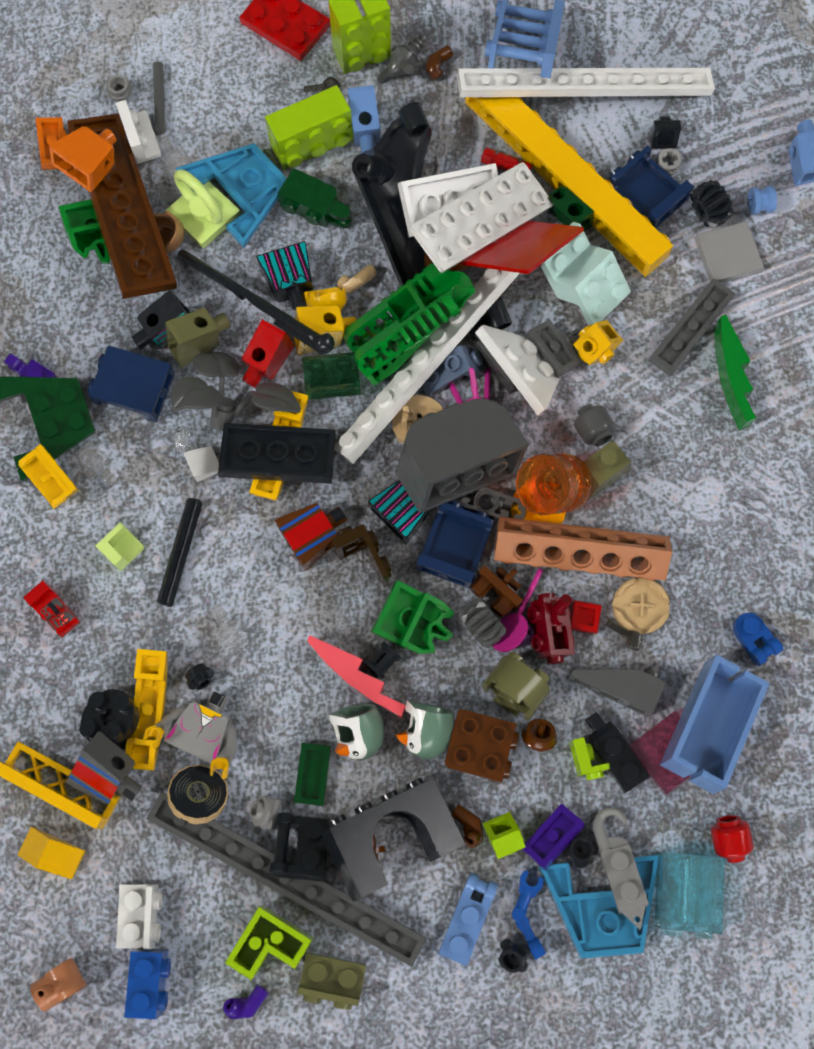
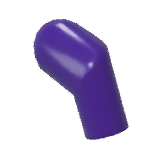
M257 984L248 997L227 999L223 1004V1012L228 1018L234 1020L251 1018L255 1015L269 992Z

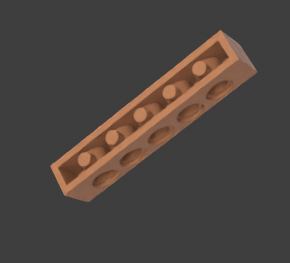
M499 517L494 550V560L506 564L520 563L529 564L533 567H554L564 571L579 570L591 574L605 573L618 577H639L649 581H666L672 556L669 536ZM521 543H528L529 545H525V546H524V545H520V544H521ZM556 546L558 548L550 549L548 547Z

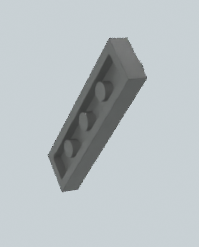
M713 278L648 361L671 377L732 300L735 293Z

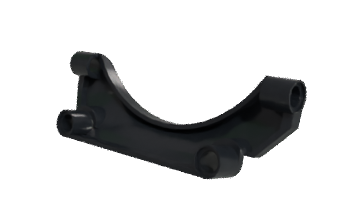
M412 102L399 110L398 114L400 117L390 124L374 147L375 154L373 156L361 153L352 162V171L399 285L402 286L406 284L407 280H412L415 274L423 272L422 269L425 268V251L414 236L409 237L397 184L403 181L418 179L422 176L423 163L431 140L432 130L419 102ZM501 296L467 334L476 335L475 332L482 325L503 330L512 324Z

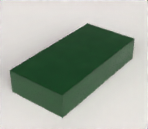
M301 743L294 803L324 806L331 746Z

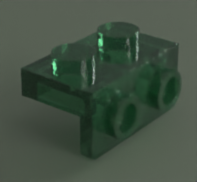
M355 352L302 358L305 395L309 396L308 400L361 395L359 370L354 359Z

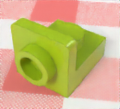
M584 737L569 742L577 776L586 775L587 781L604 777L603 771L610 769V765L606 763L592 767L591 761L594 760V753L591 744L586 743Z

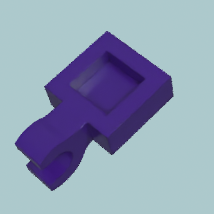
M10 353L4 360V363L8 365L7 367L19 374V377L57 378L55 373L33 359L26 365Z

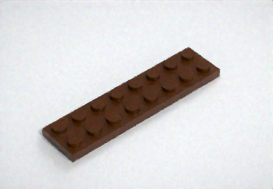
M119 113L67 121L69 133L82 126L88 127L98 135L105 129H109L117 139V142L112 145L114 147L115 160L113 167L92 192L88 191L122 299L177 289V281Z

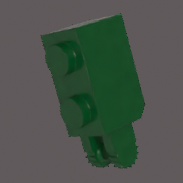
M292 168L278 192L282 209L289 214L296 213L304 217L307 222L315 226L319 224L327 228L330 223L340 227V229L349 228L352 223L350 217L351 209L338 201L336 188L298 169Z

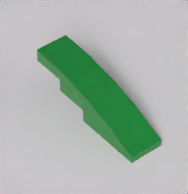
M725 314L719 318L714 327L715 354L719 378L727 405L740 431L748 428L756 419L747 401V397L754 389L744 372L751 361Z

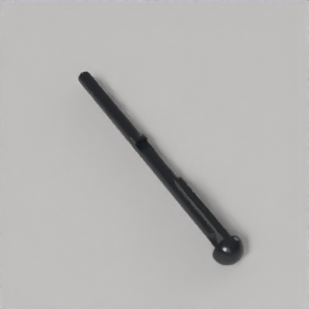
M181 249L178 252L177 257L225 287L240 300L246 298L256 308L274 318V325L318 353L327 354L333 350L335 343L331 334L325 333L321 335L186 250Z

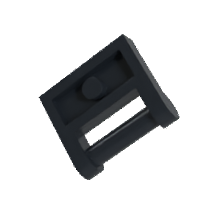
M286 812L278 813L276 817L278 832L274 862L270 864L269 874L280 878L324 882L327 845L321 832L329 828L328 821L330 819L294 816ZM290 829H299L295 866L286 864Z

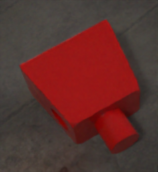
M263 319L261 320L242 356V361L249 368L241 381L256 389L263 376L270 380L274 379L295 346L285 331Z

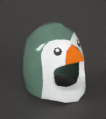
M407 700L405 710L411 714L410 725L406 731L396 734V737L401 743L406 745L409 752L419 756L422 760L437 758L449 747L455 724L454 712L443 707Z
M352 705L329 714V719L334 726L338 741L335 752L340 756H347L351 760H367L373 757L383 745V720L376 705Z

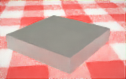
M747 221L698 233L694 238L709 281L714 278L720 283L760 274L764 270Z

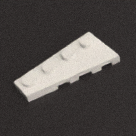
M496 163L397 183L409 237L413 236L409 230L412 224L437 211L450 199L460 198L468 189L472 187L476 189L497 177Z

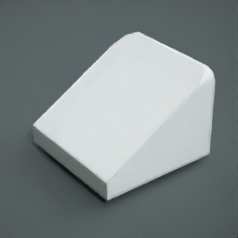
M212 446L183 453L197 482L218 473L219 462Z

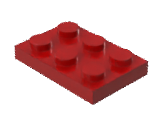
M253 0L239 16L242 25L300 61L304 59L331 26L330 18L301 0Z

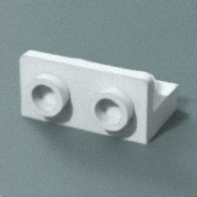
M126 100L116 102L137 164L161 157L162 154L147 111L136 113L135 109L129 110Z
M120 884L116 948H143V950H150L155 948V942L160 941L161 925L156 923L157 910H161L162 891H158V884Z

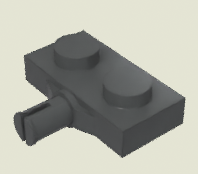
M549 319L528 331L526 337L536 345L538 353L553 367L554 374L558 378L575 369L582 362L572 347V344L580 338L578 335L580 330L575 329L573 332L564 335Z

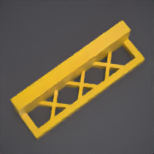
M19 741L6 762H0V777L95 829H103L121 798L116 794L107 805L104 813L100 814L93 810L91 796L84 793L80 797H69L65 786L67 779L63 778L62 773L69 776L72 770ZM21 751L31 756L33 768L22 771L13 766ZM37 759L44 762L45 764L38 765ZM51 766L56 769L58 781L47 785L42 782L40 770ZM35 772L36 778L29 775L28 773ZM60 785L61 792L54 789L53 787ZM85 799L87 806L78 801Z

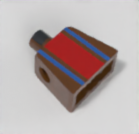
M314 503L277 518L275 523L304 571H306L334 547L332 538L336 537L335 528L346 522L347 518L339 506L324 514L319 504Z

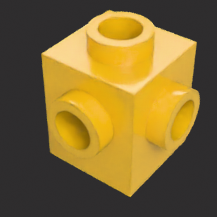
M608 320L595 322L593 325L590 324L583 328L578 334L580 338L573 345L578 350L579 357L589 365L605 364L615 355L613 351L624 340Z

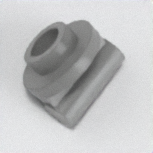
M260 796L250 807L252 823L258 827L274 830L282 800Z

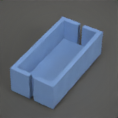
M717 654L703 664L660 763V766L682 778L691 775L690 782L712 794L727 788L770 684L747 670L732 678V681L728 680V678L739 672L740 667Z

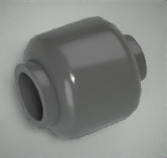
M588 404L577 412L578 417L574 422V427L584 443L599 447L614 437L613 432L616 424L605 407Z

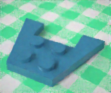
M255 143L176 168V171L179 169L188 171L203 185L215 178L245 211L226 225L228 232L243 248L248 244L278 201V192L286 180L281 171Z
M659 855L634 857L649 906L645 907L640 930L623 914H618L612 891L573 894L569 863L551 864L546 871L540 866L538 867L580 959L644 953ZM639 918L634 919L635 922H640Z

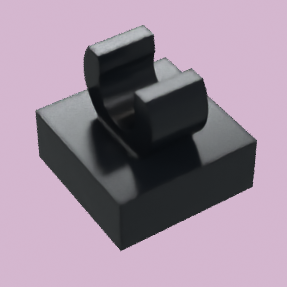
M659 116V120H654L650 137L651 149H677L681 131L680 120H671L670 116Z

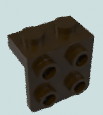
M362 524L353 529L351 526H348L335 533L336 537L332 538V542L339 561L365 549L384 588L389 586V578L392 577L390 572L392 570L385 555L380 557L378 554L379 543L373 530L367 531L365 525Z

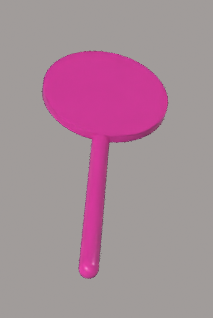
M541 568L537 570L517 613L509 614L500 620L506 628V634L499 642L492 645L497 651H511L524 640L528 631V622L522 614L543 573Z

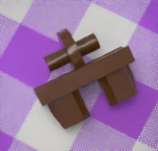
M484 565L478 571L477 579L471 587V592L478 598L483 599L492 590L499 598L490 608L500 618L512 609L516 611L523 601L512 590L517 591L522 586L514 579L518 571L513 568L507 573L500 566L495 572L502 579L500 580Z

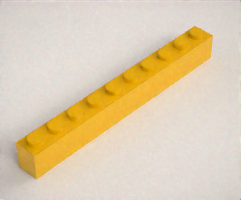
M465 97V103L522 159L531 163L532 168L553 189L561 185L567 187L594 210L592 226L644 277L648 276L668 258L673 248L670 239L652 226L648 217L641 215L628 198L622 197L609 180L603 179L596 172L594 166L590 162H585L578 155L576 149L564 142L559 137L558 132L542 121L538 112L531 110L521 97Z

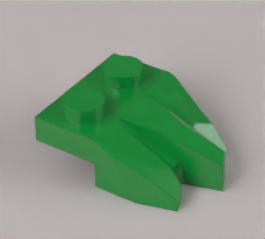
M91 199L58 206L65 233L72 248L83 258L88 257L89 252L94 250L100 264H109L110 258Z
M396 580L370 632L396 646L418 654L435 653V646L432 642L433 637L448 641L454 636L442 624V619L451 618L455 612L436 597L426 592L422 593Z

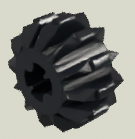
M710 180L703 182L690 195L691 206L699 217V221L703 222L706 227L714 228L717 225L720 226L731 218L733 202L729 199V194L726 193L724 186H721L718 181Z

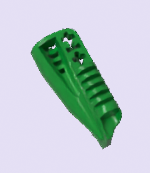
M430 263L422 269L423 272L415 274L412 280H407L404 286L400 285L397 291H392L389 297L381 299L382 302L345 329L343 338L348 348L354 354V359L360 371L374 386L394 373L441 327L443 322L446 324L450 321V317H455L461 313L460 309L464 306L465 301L475 292L472 280L465 273L451 270L441 273L434 263ZM380 318L383 322L378 324L375 322L376 319ZM366 326L369 327L371 331L370 333H368L367 329H365ZM357 334L358 336H361V338L359 340H356L355 338H353V336Z

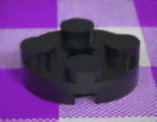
M109 689L103 692H94L89 697L88 704L82 713L79 728L80 734L90 742L99 731L114 744L120 746L118 743L122 742L125 738L129 739L134 734L139 723V709L135 706L131 696L121 690ZM109 714L114 715V720L109 721L108 725H106L105 720Z

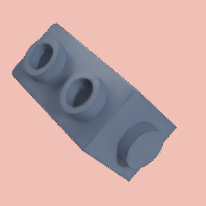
M462 345L456 347L424 382L422 386L425 393L432 395L464 375L470 377L469 368H474L476 379L486 374L482 366L484 363L482 356L475 349Z

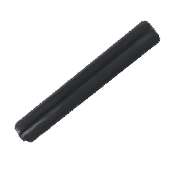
M188 498L186 500L157 598V603L162 606H173L202 508V502L198 499Z

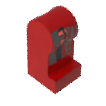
M44 580L23 597L62 638L80 623V620L52 586Z

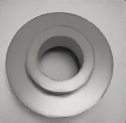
M115 75L108 80L106 91L112 100L123 101L131 96L133 88L127 78Z

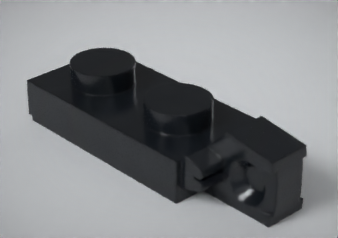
M597 712L585 719L593 731L588 736L591 740L590 744L604 764L609 763L610 769L608 771L623 793H627L650 777L611 721L605 724Z

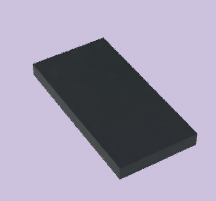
M224 423L218 476L223 478L332 484L336 429Z

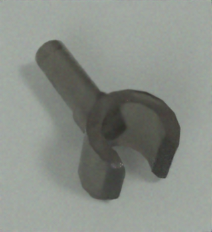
M328 77L321 84L304 85V92H322L335 85L341 87V85L334 77Z
M611 620L607 621L605 626L626 637L625 647L635 651L640 650L643 638L638 631L627 630Z

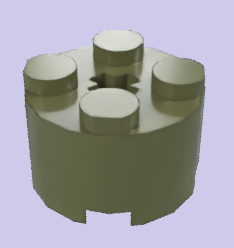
M510 652L508 656H503L481 686L485 692H488L490 689L496 695L493 701L504 710L516 717L519 713L525 714L524 719L528 721L549 694L550 688L547 682L550 678L538 668L532 670L524 664L525 660L520 655Z

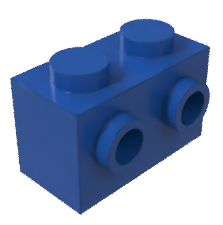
M137 948L130 952L124 1018L156 1020L163 1015V1011H166L168 991H165L166 978H169L171 971V958H168L169 950H143V948Z

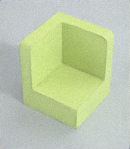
M122 523L114 527L95 545L120 571L145 548Z

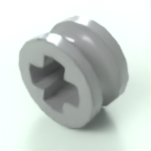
M667 148L660 152L656 163L671 176L678 171L682 157L677 150ZM665 159H670L673 165L669 166L668 162L664 163Z

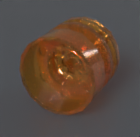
M568 453L542 454L532 456L523 463L518 471L515 484L517 496L522 505L531 513L543 516L572 512L582 507L590 496L592 479L585 462L577 456Z

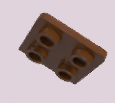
M465 709L459 710L445 758V766L449 769L486 778L490 782L501 784L503 778H509L512 762L508 761L510 749H516L519 733L515 732L516 723Z

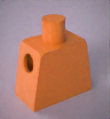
M82 126L49 146L51 164L86 190L92 192L115 163L114 147L112 145L117 142L116 136L109 129H105L98 135L88 127Z

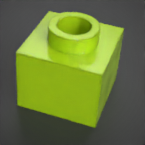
M510 811L482 823L487 838L498 859L526 847L520 829Z

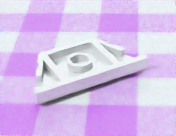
M482 325L475 332L535 413L538 416L541 415L548 408L559 378L554 374L553 367L538 353L536 345L527 337Z

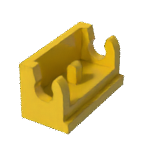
M41 444L18 461V466L46 498L53 509H56L79 491Z

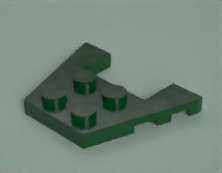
M0 376V402L25 395L40 444L45 447L54 460L96 433L78 378ZM30 452L13 457L22 482L27 481L29 478L18 466V461Z

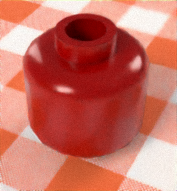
M725 815L716 819V823L710 829L716 855L721 858H727L729 863L744 861L745 856L754 849L748 822L742 820L738 815Z

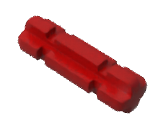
M485 148L482 153V163L487 165L496 163V167L503 171H507L522 162L531 171L532 164L523 160L518 162V158L501 152L496 154V150Z

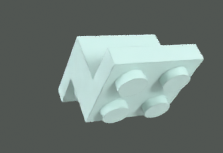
M576 222L570 224L571 226L582 227L581 224ZM584 231L540 265L556 297L578 305L588 325L602 321L631 292L613 252L590 245Z

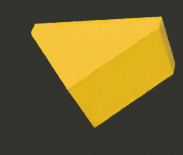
M31 827L17 855L37 869L73 879L86 850Z

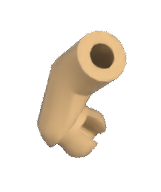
M367 265L352 278H349L347 275L341 276L337 286L340 289L344 287L346 294H351L372 280L377 275V271L372 265Z

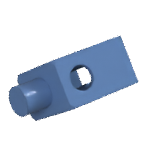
M374 85L348 88V106L351 109L354 146H361V153L374 155V147L380 140V124Z
M810 119L802 121L797 125L799 134L794 137L789 146V157L795 186L814 182V124Z

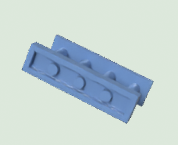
M498 0L495 12L498 20L493 40H487L485 56L489 57L488 68L493 69L497 55L537 62L538 66H542L540 77L551 78L565 1L555 0L554 8L544 11L508 5L509 0ZM506 15L542 21L545 24L506 18ZM503 28H504V29H510V30L521 31V32L539 34V35H543V36H542V37H536V36H530V35L512 33V32L503 31ZM504 42L533 48H539L540 51L500 45L499 43Z

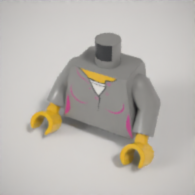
M212 691L205 706L191 701L190 704H183L167 714L155 726H149L145 730L143 741H146L148 737L156 738L152 748H158L162 737H165L163 741L211 763V776H213L215 770L222 769V779L228 777L229 765L238 749L236 728L232 725L233 720L221 714L228 698L215 691Z

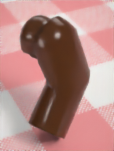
M448 45L432 53L427 59L425 71L429 73V77L432 80L442 76L441 63L453 57V52Z
M457 804L451 815L455 820L463 824V839L466 846L475 848L483 840L481 819L460 804Z

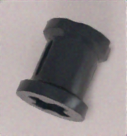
M384 641L381 642V648L373 657L363 662L381 680L385 678V672L395 661L399 662L402 659Z

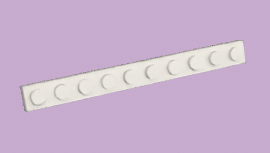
M458 68L457 72L460 97L712 96L715 90L710 68H552L551 78L540 77L542 68Z
M488 269L474 285L475 292L465 301L464 306L460 309L461 313L455 317H450V321L446 324L443 322L441 327L412 355L410 360L395 374L394 378L376 396L368 408L360 414L347 432L340 437L339 441L335 444V451L354 464L520 273Z

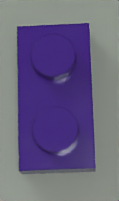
M561 803L525 843L526 847L522 850L546 871L585 827V824Z

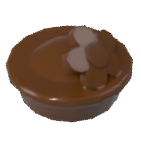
M544 719L530 721L523 727L521 734L523 742L529 748L540 752L549 751L554 748L558 738L554 726Z

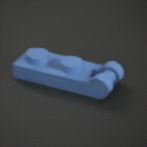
M473 872L469 873L438 954L465 966L469 963L499 885L491 880L489 883L478 878L479 875ZM473 890L484 894L481 903L470 899Z

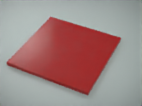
M528 221L458 264L530 274L582 233L584 229L579 226Z

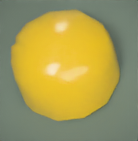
M340 287L304 292L307 306L337 305L341 311L347 302L344 287L342 290Z

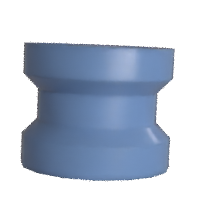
M773 185L766 186L760 190L757 187L749 189L747 202L750 214H759L760 211L773 213L776 210L777 194Z

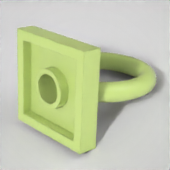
M179 169L174 173L175 183L182 196L165 211L174 214L183 224L184 232L204 249L227 228L226 225L241 215L240 209L209 181L203 185L195 176L183 169Z

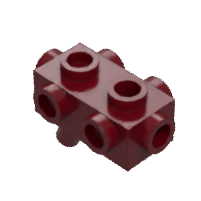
M555 593L540 594L537 600L530 602L531 606L527 612L528 620L534 626L535 635L531 639L532 650L537 652L538 659H546L547 665L564 663L565 657L575 655V641L572 636L571 612L569 609L572 598L567 594H563L561 597H555Z

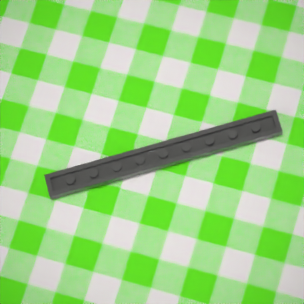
M164 792L160 793L146 818L411 967L426 940V937L367 904L359 900L352 902L349 894L325 881L271 876L269 869L270 864L274 862L273 852L215 820L203 824H191L187 820L179 819L168 806L167 794ZM286 860L287 865H294L293 863Z

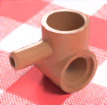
M70 958L30 985V992L37 1006L43 1012H47L83 989L87 984L73 958Z

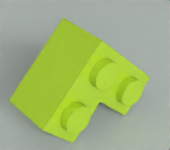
M262 905L258 907L225 964L252 980L257 975L269 953L295 969L314 937Z

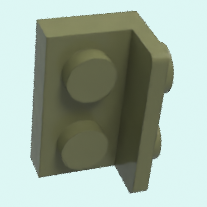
M307 952L297 994L304 995L303 1000L307 1002L321 1004L322 999L334 1001L333 1006L336 1008L351 1010L352 1005H359L367 964Z

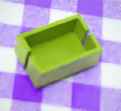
M328 0L333 51L344 74L361 70L365 67V63L369 62L370 65L381 63L391 57L390 6L387 0H359L366 14L365 16L361 15L355 0Z
M337 85L264 116L270 146L283 170L295 168L310 158L320 157L326 151L335 147L345 146L349 141L353 140L351 109Z

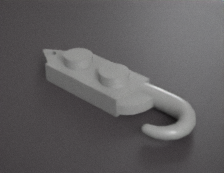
M606 807L595 815L592 822L593 832L618 914H623L640 930L645 907H648L649 903L630 844L627 840L620 837L608 838L604 827V820L608 816L618 817L623 824H627L628 820L619 809ZM639 918L640 922H635L634 919Z

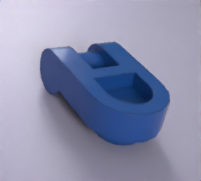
M745 613L734 621L733 632L735 637L757 666L766 663L767 658L772 654L776 656L784 650L780 641L772 635L758 615ZM759 638L765 644L761 648H758L754 643Z

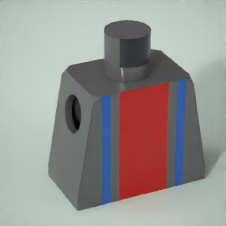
M99 731L82 750L66 781L71 787L104 804H109L117 793L133 801L142 788V785L128 777L135 766V761Z

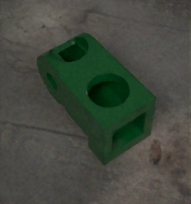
M561 185L548 195V199L553 204L548 209V212L557 217L563 225H570L572 222L581 224L584 232L592 227L594 210L567 187Z

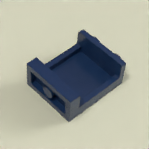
M647 146L641 152L639 150L635 151L628 159V163L624 167L618 166L611 173L609 179L614 189L622 197L628 198L633 207L641 215L648 217L652 226L657 228L689 200L694 186L688 180L681 185L651 159L652 149Z
M108 345L105 354L102 353L99 357L96 377L92 378L89 383V397L94 404L101 405L103 402L143 414L146 420L157 423L175 372L170 363Z
M454 501L439 505L427 541L418 558L416 569L470 589L494 520L489 519L490 516L482 511H467L463 509L461 504Z

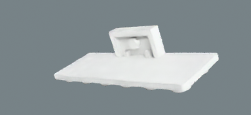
M522 162L476 189L473 187L468 189L460 198L450 199L437 211L412 224L409 230L437 269L443 273L550 209L553 204L527 165Z

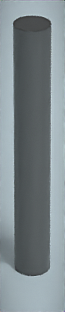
M156 61L153 63L155 133L157 135H164L166 128L163 63Z

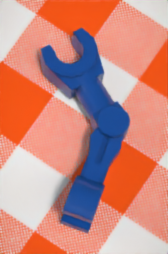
M525 870L520 875L518 890L520 895L511 915L517 928L523 933L527 941L526 944L536 960L545 955L546 952L538 937L532 931L529 919L526 917V912L531 898H534L542 888L544 878L539 876L537 884L529 886L526 883V877L529 872Z

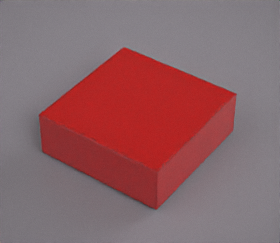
M573 600L570 617L571 629L596 635L598 633L602 605Z

